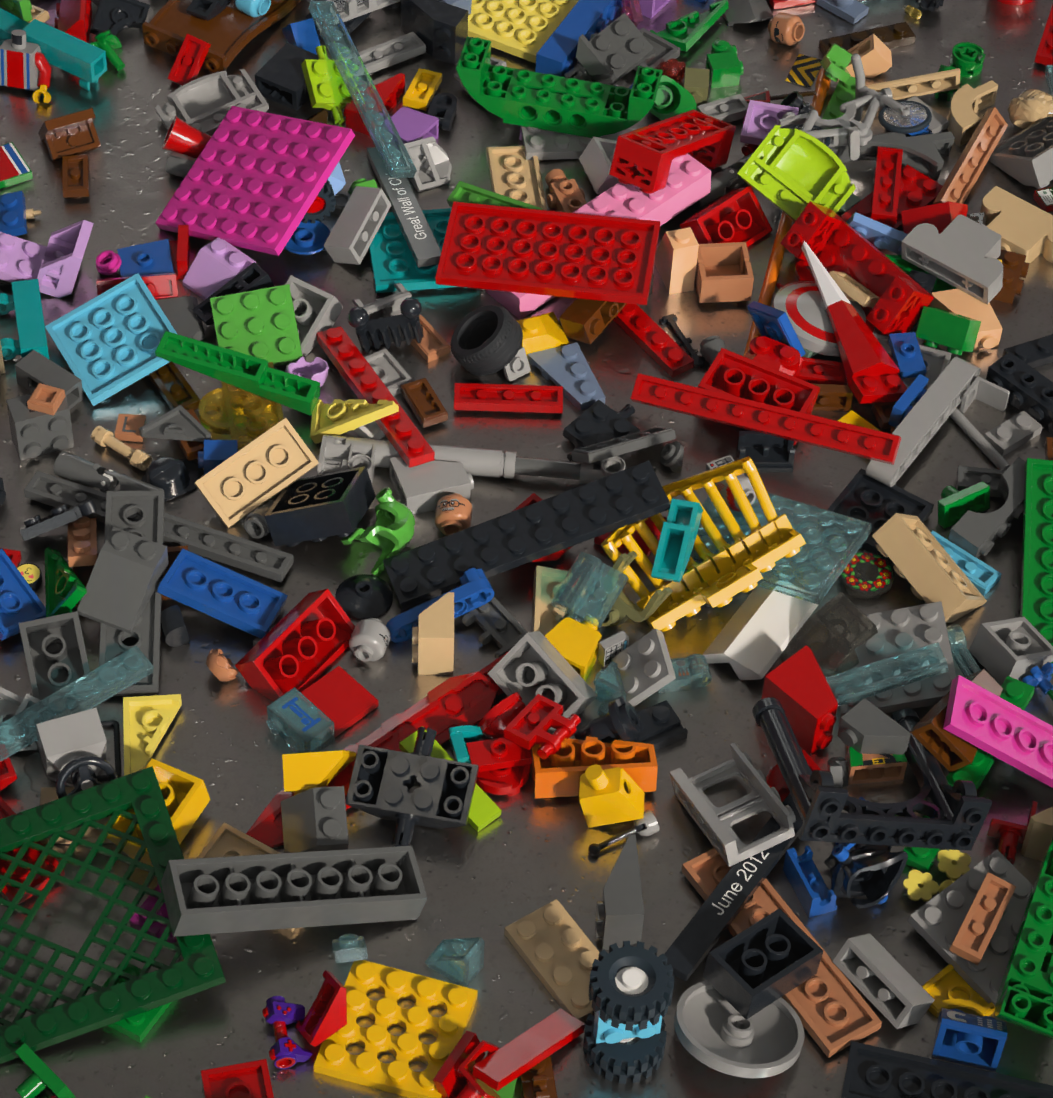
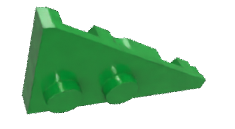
M47 547L44 551L46 617L71 613L73 607L87 593V589L71 567H69L60 552Z

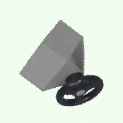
M97 708L36 724L39 754L46 777L56 782L58 799L103 784V782H99L97 779L101 769L106 773L108 781L117 779L114 768L106 761L107 740ZM65 785L74 787L75 789H73L67 795Z

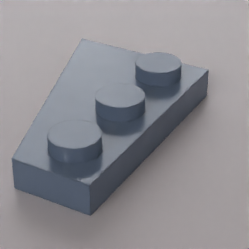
M577 342L527 354L529 364L532 367H538L542 371V376L547 381L551 380L557 386H563V396L579 411L588 409L597 400L605 404L606 397Z

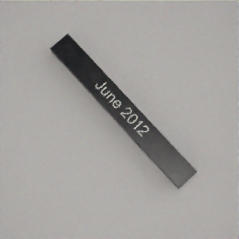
M790 793L782 803L784 806L789 805L794 812L796 822L793 823L795 836L733 865L665 952L667 965L671 964L673 974L685 982L799 835L803 822ZM773 816L770 817L752 842L781 828Z

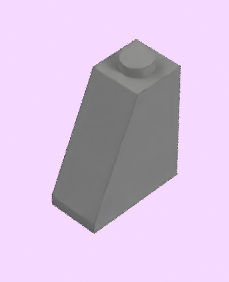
M401 457L389 458L391 482L400 502L405 504L413 515L436 510L439 499L453 493L460 494L470 501L471 489H474V481L471 473H466L462 463L434 460L409 468Z

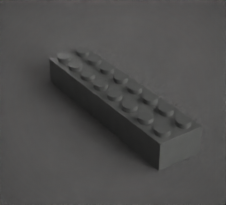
M412 846L169 860L161 880L173 937L416 920L428 899Z

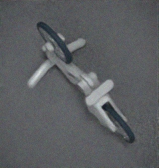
M853 54L851 62L855 74V99L840 105V111L845 114L839 118L827 120L821 119L816 110H811L809 113L800 115L787 112L783 115L782 119H779L780 128L801 130L815 137L827 147L848 145L849 157L854 161L860 157V146L867 145V142L872 139V130L870 128L879 108L878 119L880 124L891 132L901 134L915 133L923 130L930 124L932 114L928 107L919 102L895 101L889 87L882 89L881 92H877L865 86V73L859 54ZM869 105L862 123H860L863 108Z

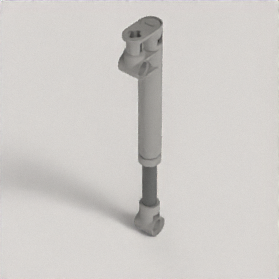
M323 435L317 475L366 466L371 483L373 484L375 467L389 468V458L401 456L389 440ZM429 444L435 452V461L462 463L466 473H471L473 476L514 479L515 474L574 479L580 480V484H587L625 470L626 467L625 461L619 456L588 464L575 461L518 457L517 451L502 452V450Z

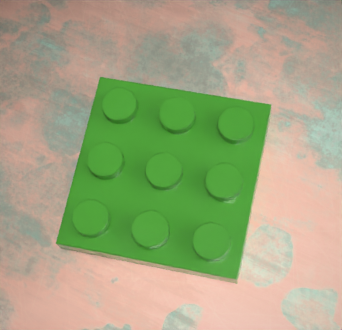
M289 284L210 298L219 347L267 360L268 367L295 363L300 357H303Z

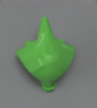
M389 487L383 488L375 497L379 502L375 506V525L368 527L366 530L357 528L354 533L343 537L341 540L344 545L351 544L356 539L382 549V554H380L378 561H376L371 571L375 576H379L384 571L383 560L398 555L414 535L415 519L411 510L405 504L396 501L391 495L392 490Z

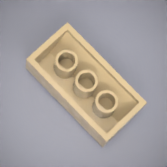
M895 513L872 535L877 542L876 548L883 556L889 557L895 564L893 566L895 572L910 582L912 585L910 589L918 599L924 600L927 604L942 601L945 622L953 623L987 602L918 516Z

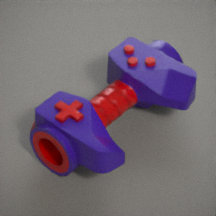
M282 996L268 998L262 1013L266 1022L273 1025L276 1043L269 1051V1057L274 1061V1066L279 1069H287L293 1067L297 1062H306L313 1053L310 1050L301 1048L288 1037L286 1028L287 1024L296 1023L305 1018V1007L301 1004L286 1003L285 998Z

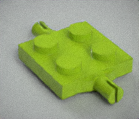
M321 45L316 47L318 60L305 59L301 64L312 108L331 110L334 123L342 124L345 121L342 110L357 94L349 61L329 59L326 46L323 45L322 47Z

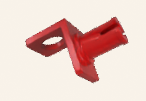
M1036 801L1032 803L1027 826L995 818L991 819L987 835L1000 839L998 851L1004 857L1006 853V859L1012 865L1015 863L1018 843L1023 844L1030 818L1036 815L1038 804Z
M482 1040L458 1067L467 1078L468 1084L455 1098H501L493 1088L472 1075L473 1066L477 1064L475 1063L477 1057L488 1051L486 1056L488 1057L500 1049L498 1046Z

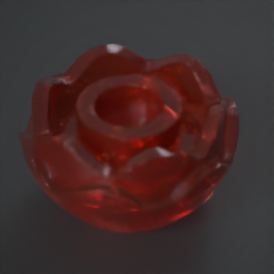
M671 58L667 62H660L657 69L663 70L662 75H666L680 83L684 79L686 65L683 61L679 62L677 59Z

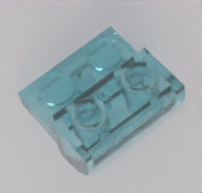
M580 552L550 603L561 611L575 618L579 617L600 628L629 578L620 571L602 563L599 558Z

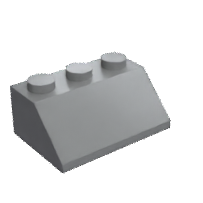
M540 631L526 633L487 673L507 696L518 692L522 697V702L525 703V707L537 694H540L562 705V716L566 718L571 714L579 716L598 696ZM551 727L547 732L553 734L557 729Z

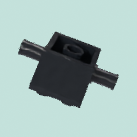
M425 727L418 728L412 753L359 745L345 803L378 818L397 821L393 841L391 842L392 847L410 846L415 825L437 829L467 825L479 765L431 757L437 734L433 729L427 728V732H425ZM414 786H419V787H420V788H415L414 791H413V793H410V791H409V790H410L412 787H414Z

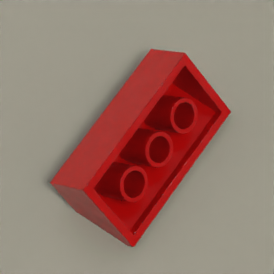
M724 348L720 350L698 385V388L806 414L812 413L820 392L819 386Z
M329 589L310 592L235 664V667L252 689L282 707L308 688L349 647V640L355 625Z

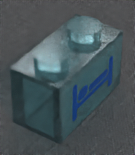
M295 687L267 706V725L275 735H280L286 740L293 752H320L335 741L334 722Z

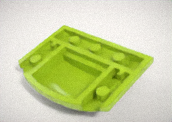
M775 125L737 173L755 191L757 190L794 221L797 220L809 201L830 208L837 213L856 189L854 183L851 185L845 165L830 148L810 134L798 129L780 128L781 125Z

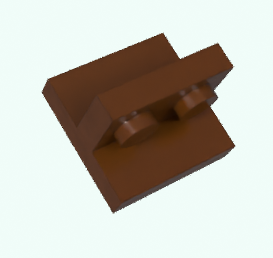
M93 108L44 121L38 134L41 142H46L52 162L62 159V156L77 155L101 147L93 123L96 118Z

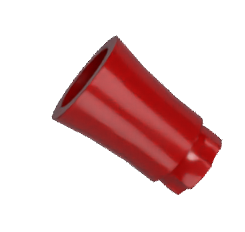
M175 116L165 136L162 149L198 158L212 136L199 131Z

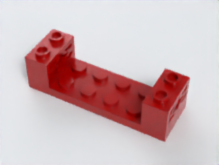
M693 109L619 135L609 175L618 178V181L623 184H633L640 187L639 189L642 192L654 193L666 187L671 162L674 158L688 153L708 169H716L727 164L736 126Z
M809 201L780 242L796 258L807 261L802 251V245L805 241L828 273L830 271L846 273L877 295L880 299L873 308L866 307L870 311L866 319L883 334L910 332L921 317L923 307L929 306L935 298L833 210Z

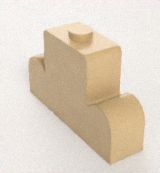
M995 186L982 200L979 223L984 224L992 231L1001 235L1002 250L1026 255L1025 262L1031 263L1040 254H1043L1048 262L1053 263V215Z

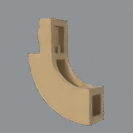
M993 80L976 88L965 84L953 95L948 116V132H952L955 137L954 142L959 147L969 142L981 121V118L975 113L995 104L998 85Z

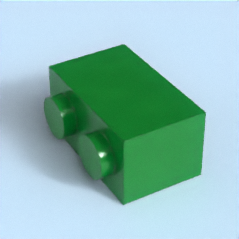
M924 306L916 337L924 339V345L938 348L939 344L947 346V352L962 355L963 351L973 352L981 321L939 308Z

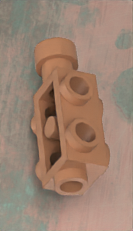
M554 169L547 173L545 181L550 189V193L547 194L549 209L573 213L587 203L584 191L578 187L575 179L567 180L566 175L561 169Z

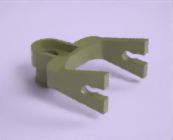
M635 551L628 554H620L603 581V588L610 600L596 614L598 622L604 621L600 624L602 626L621 625L628 617L635 622L646 621L673 592L670 587L664 588L663 591H655L644 609L639 608L629 600L621 590L618 578L638 556Z

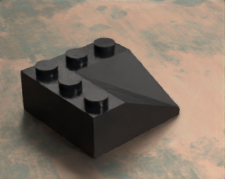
M366 466L297 479L283 489L265 514L274 545L293 547L302 541L312 540V542H319L329 536L338 535V537H346L354 533L376 497Z

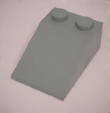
M290 275L285 285L289 284L302 356L305 358L318 344L317 333L332 328L344 307L335 296Z

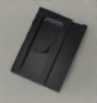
M667 700L637 712L642 725V731L639 732V743L654 744L655 751L687 738L688 730L683 728L681 720Z

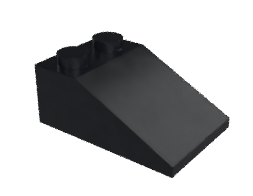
M401 0V31L405 34L414 32L424 42L426 52L432 58L455 65L460 58L466 38L468 37V10L438 0Z

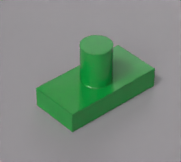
M983 481L961 491L952 485L946 486L941 493L942 499L938 501V524L945 529L956 524L968 510L981 513L990 509V486Z
M26 1043L15 1051L19 1058L33 1072L15 1089L22 1098H35L46 1087L57 1098L76 1097Z

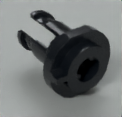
M620 696L609 702L608 713L590 721L583 728L577 727L574 736L575 739L586 740V736L598 737V740L604 743H612L614 740L621 739L623 741L638 742L642 725L634 707L629 702H626L623 696Z

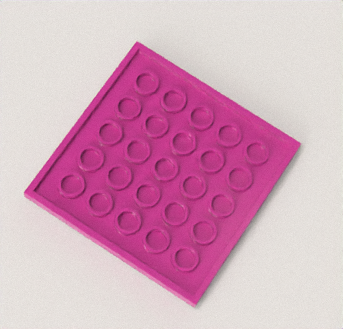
M231 106L155 223L159 229L178 233V225H189V236L210 241L218 237L233 246L279 256L352 142L355 134L350 128Z

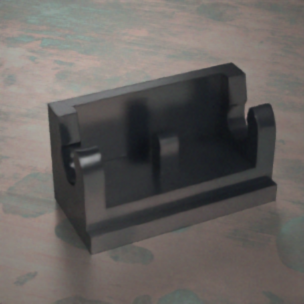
M739 431L736 449L737 460L748 456L751 457L758 472H793L795 458L794 441L756 431Z

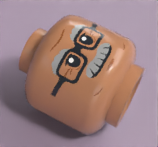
M456 493L442 497L436 505V527L446 536L470 528L473 511L472 504L468 499Z

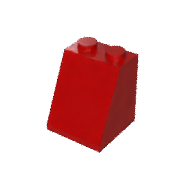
M806 645L765 676L761 699L773 697L781 702L799 746L809 755H812L818 749H825L833 739L832 732L837 720L838 702L811 648Z

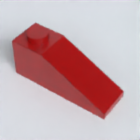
M399 73L356 94L350 103L348 102L344 108L343 115L346 117V128L373 136L379 128L376 125L379 114L381 112L390 114L405 94V74Z

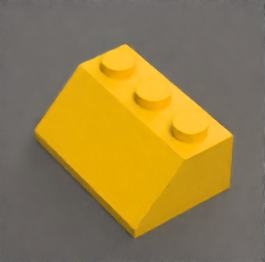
M151 758L144 769L153 766L180 845L209 803L210 797L204 780ZM133 808L126 810L127 812L135 815ZM119 816L112 828L125 833L132 820ZM137 824L131 836L144 840L139 824ZM111 834L107 835V838L118 846L122 838ZM127 841L122 851L134 859L141 845ZM146 848V852L140 862L152 866Z

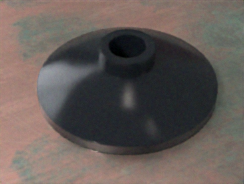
M360 574L344 580L336 590L335 599L349 618L361 621L369 618L377 619L383 616L392 605L393 592L389 584L383 579L374 575Z

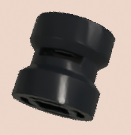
M798 91L790 93L780 104L799 108L798 115L814 110L810 103L803 101L804 98Z

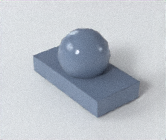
M817 0L816 2L817 5L852 24L857 23L866 16L869 10L868 6L857 0Z

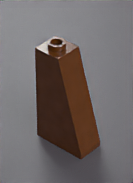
M984 669L964 677L999 697L1002 693L1003 688ZM949 691L911 729L910 733L949 772L971 764L978 747L943 729Z

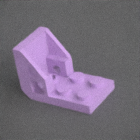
M82 220L52 232L47 247L0 232V279L10 283L38 279L41 293L57 298L71 295L94 223Z

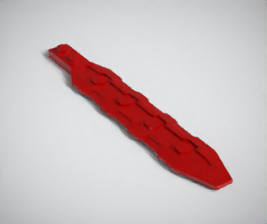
M508 652L480 671L448 678L429 691L425 698L401 714L396 713L381 723V727L355 745H349L343 750L356 752L357 756L359 745L402 752L399 749V743L416 732L419 727H425L426 731L427 728L435 730L437 732L435 740L440 745H443L450 740L449 728L464 725L475 726L492 709L497 697L504 693L487 673ZM356 759L325 786H344L345 802ZM283 789L277 793L246 834L272 849L282 846L281 801L294 796V792H284Z

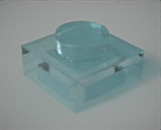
M345 934L340 936L339 939L332 940V949L336 963L368 959L367 946L363 936Z

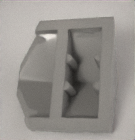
M433 136L401 145L405 175L417 192L450 183L451 163L447 153L437 144Z

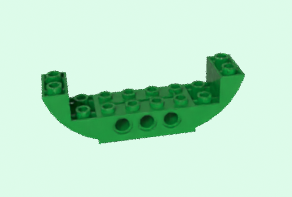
M473 37L466 38L456 66L460 80L468 93L489 112L502 118L503 123L588 138H601L604 135L615 134L638 123L653 106L663 70L638 66L632 89L623 86L619 87L599 82L578 80L576 78L514 69L501 65H491V41Z
M1053 837L1031 890L1002 978L995 1007L996 1017L1050 1039H1053Z

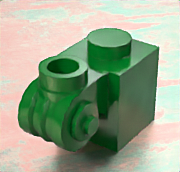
M715 40L712 43L711 54H707L705 69H710L709 85L711 89L739 85L740 75H743L744 67L743 62L738 60L736 46L730 45L725 40Z

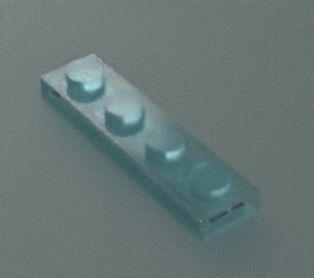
M937 642L826 677V680L838 702V706L939 675L949 670L946 659Z

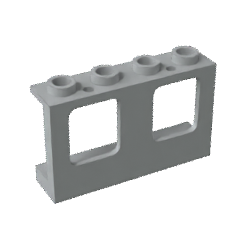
M735 743L730 744L733 759L690 779L681 768L670 772L674 794L729 867L794 837L793 823L796 822L791 807L783 805L776 788L768 786L763 772L753 767L746 751L741 752ZM735 775L741 776L752 790L750 794L723 807H715L704 793L706 788ZM762 811H768L781 827L778 831L750 844L742 843L731 828L734 824Z

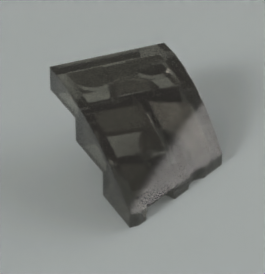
M840 592L819 609L794 635L788 646L781 653L780 660L783 663L807 645L811 648L824 676L837 680L859 664L855 649L877 634L878 630L876 625Z

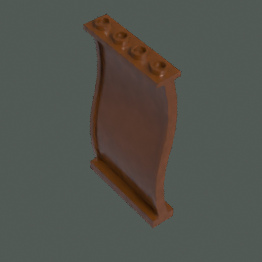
M169 0L149 23L144 22L142 24L144 44L177 57L186 34H190L211 44L201 68L213 73L227 72V67L254 37L284 18L301 0H284L280 4L270 5L266 14L256 18L239 11L236 8L235 0H232L221 13L208 21L187 13L186 9L193 0Z

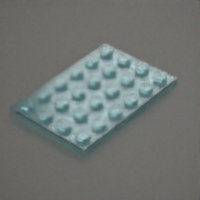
M768 493L777 516L785 514L792 528L802 535L806 544L799 547L800 551L794 556L779 559L775 562L776 565L772 569L761 573L763 579L757 582V586L819 605L872 532L871 523ZM708 496L702 506L725 541L732 545L735 541ZM756 496L751 506L761 526H764L768 521ZM730 509L744 535H749L751 530L742 512ZM700 523L697 532L698 536L710 552L717 554L719 552ZM693 548L691 557L700 564L703 561Z

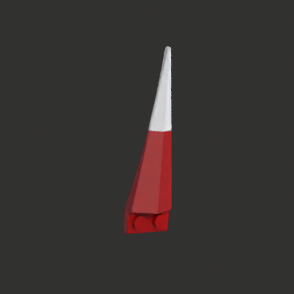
M804 241L802 251L826 307L849 388L859 404L898 401L907 390V387L898 375L900 372L899 368L809 245Z

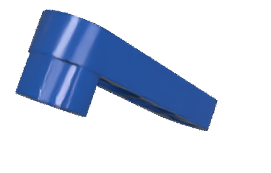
M468 569L460 578L462 586L449 591L454 592V603H456L454 604V619L487 604L493 599L494 590L482 569ZM445 594L390 619L386 627L390 631L391 640L395 643H402L411 639L412 627H418L419 614Z

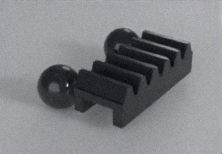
M413 297L402 301L400 305L401 315L369 320L367 311L362 307L352 308L347 315L348 323L356 328L360 346L365 353H368L372 346L376 351H379L380 346L383 344L386 349H389L391 343H395L397 347H400L402 341L410 345L412 339H415L417 343H421L424 337L423 326L419 319L422 307L420 302Z

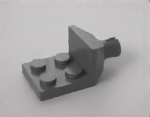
M623 13L590 41L583 34L579 37L576 53L578 63L569 72H566L564 77L584 81L591 79L593 82L614 85L653 54L655 49L629 17Z

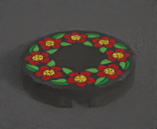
M858 550L847 554L841 559L837 571L838 583L841 588L843 585L849 595L863 600H874L880 598L881 594L885 592L887 594L891 590L895 577L894 568L889 560L881 554L869 550Z

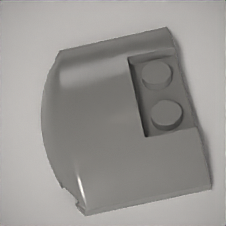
M239 69L241 75H227L226 71H221L195 79L167 96L169 101L162 109L158 104L155 110L167 130L175 116H177L190 126L212 136L231 106L266 112L269 109V105L246 70Z

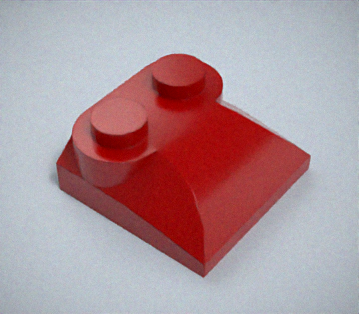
M766 336L753 338L750 341L749 350L744 356L794 377L801 371L804 362L797 349Z

